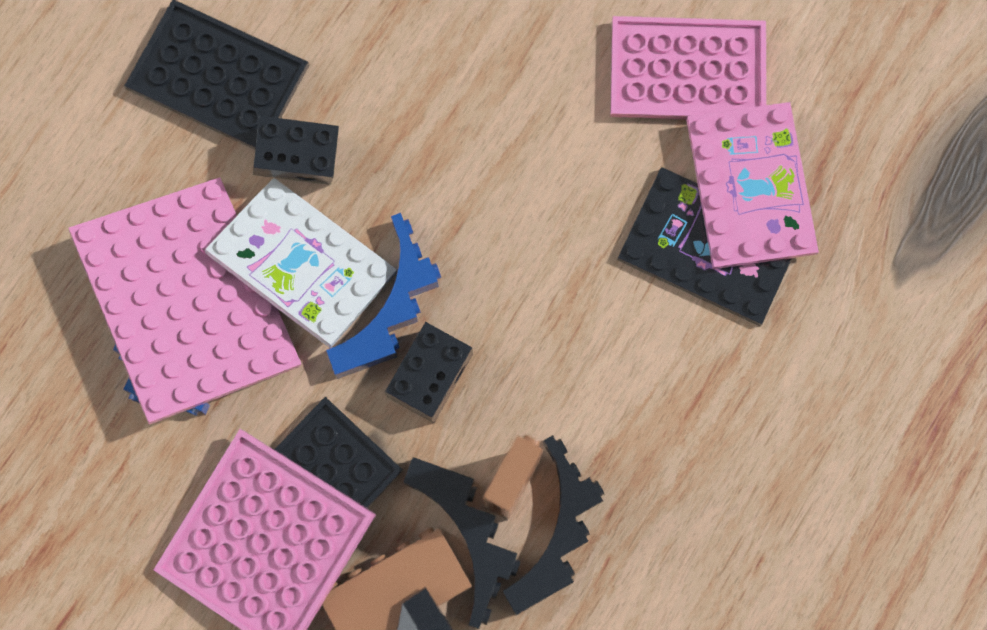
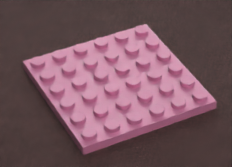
M239 429L155 566L154 571L241 630H307L376 514L251 434Z

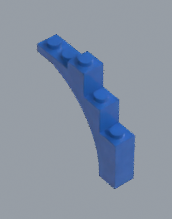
M401 213L391 216L400 241V260L396 281L390 296L378 315L367 327L346 342L326 350L337 379L396 358L395 350L400 347L395 333L389 335V332L417 323L416 314L421 313L416 298L410 299V297L439 287L437 279L442 277L437 264H431L429 257L418 260L422 258L418 243L412 244L409 236L414 234L409 219L403 220Z

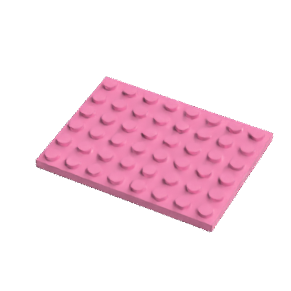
M221 178L69 227L71 238L149 425L301 366L300 359L278 309L205 254V249L237 216Z

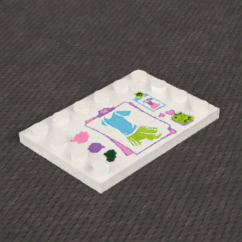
M275 178L258 193L205 249V254L330 349L394 277L397 269Z

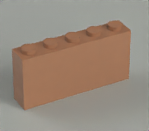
M526 434L523 438L517 435L483 497L485 508L509 520L540 462L543 449L539 447V441Z
M430 527L418 535L420 539L413 544H410L409 541L400 544L394 548L395 554L388 558L385 554L370 562L373 567L364 572L361 568L346 576L348 581L340 586L335 582L322 603L335 629L397 630L402 602L425 586L438 606L471 588V583L440 528L434 531L433 527Z

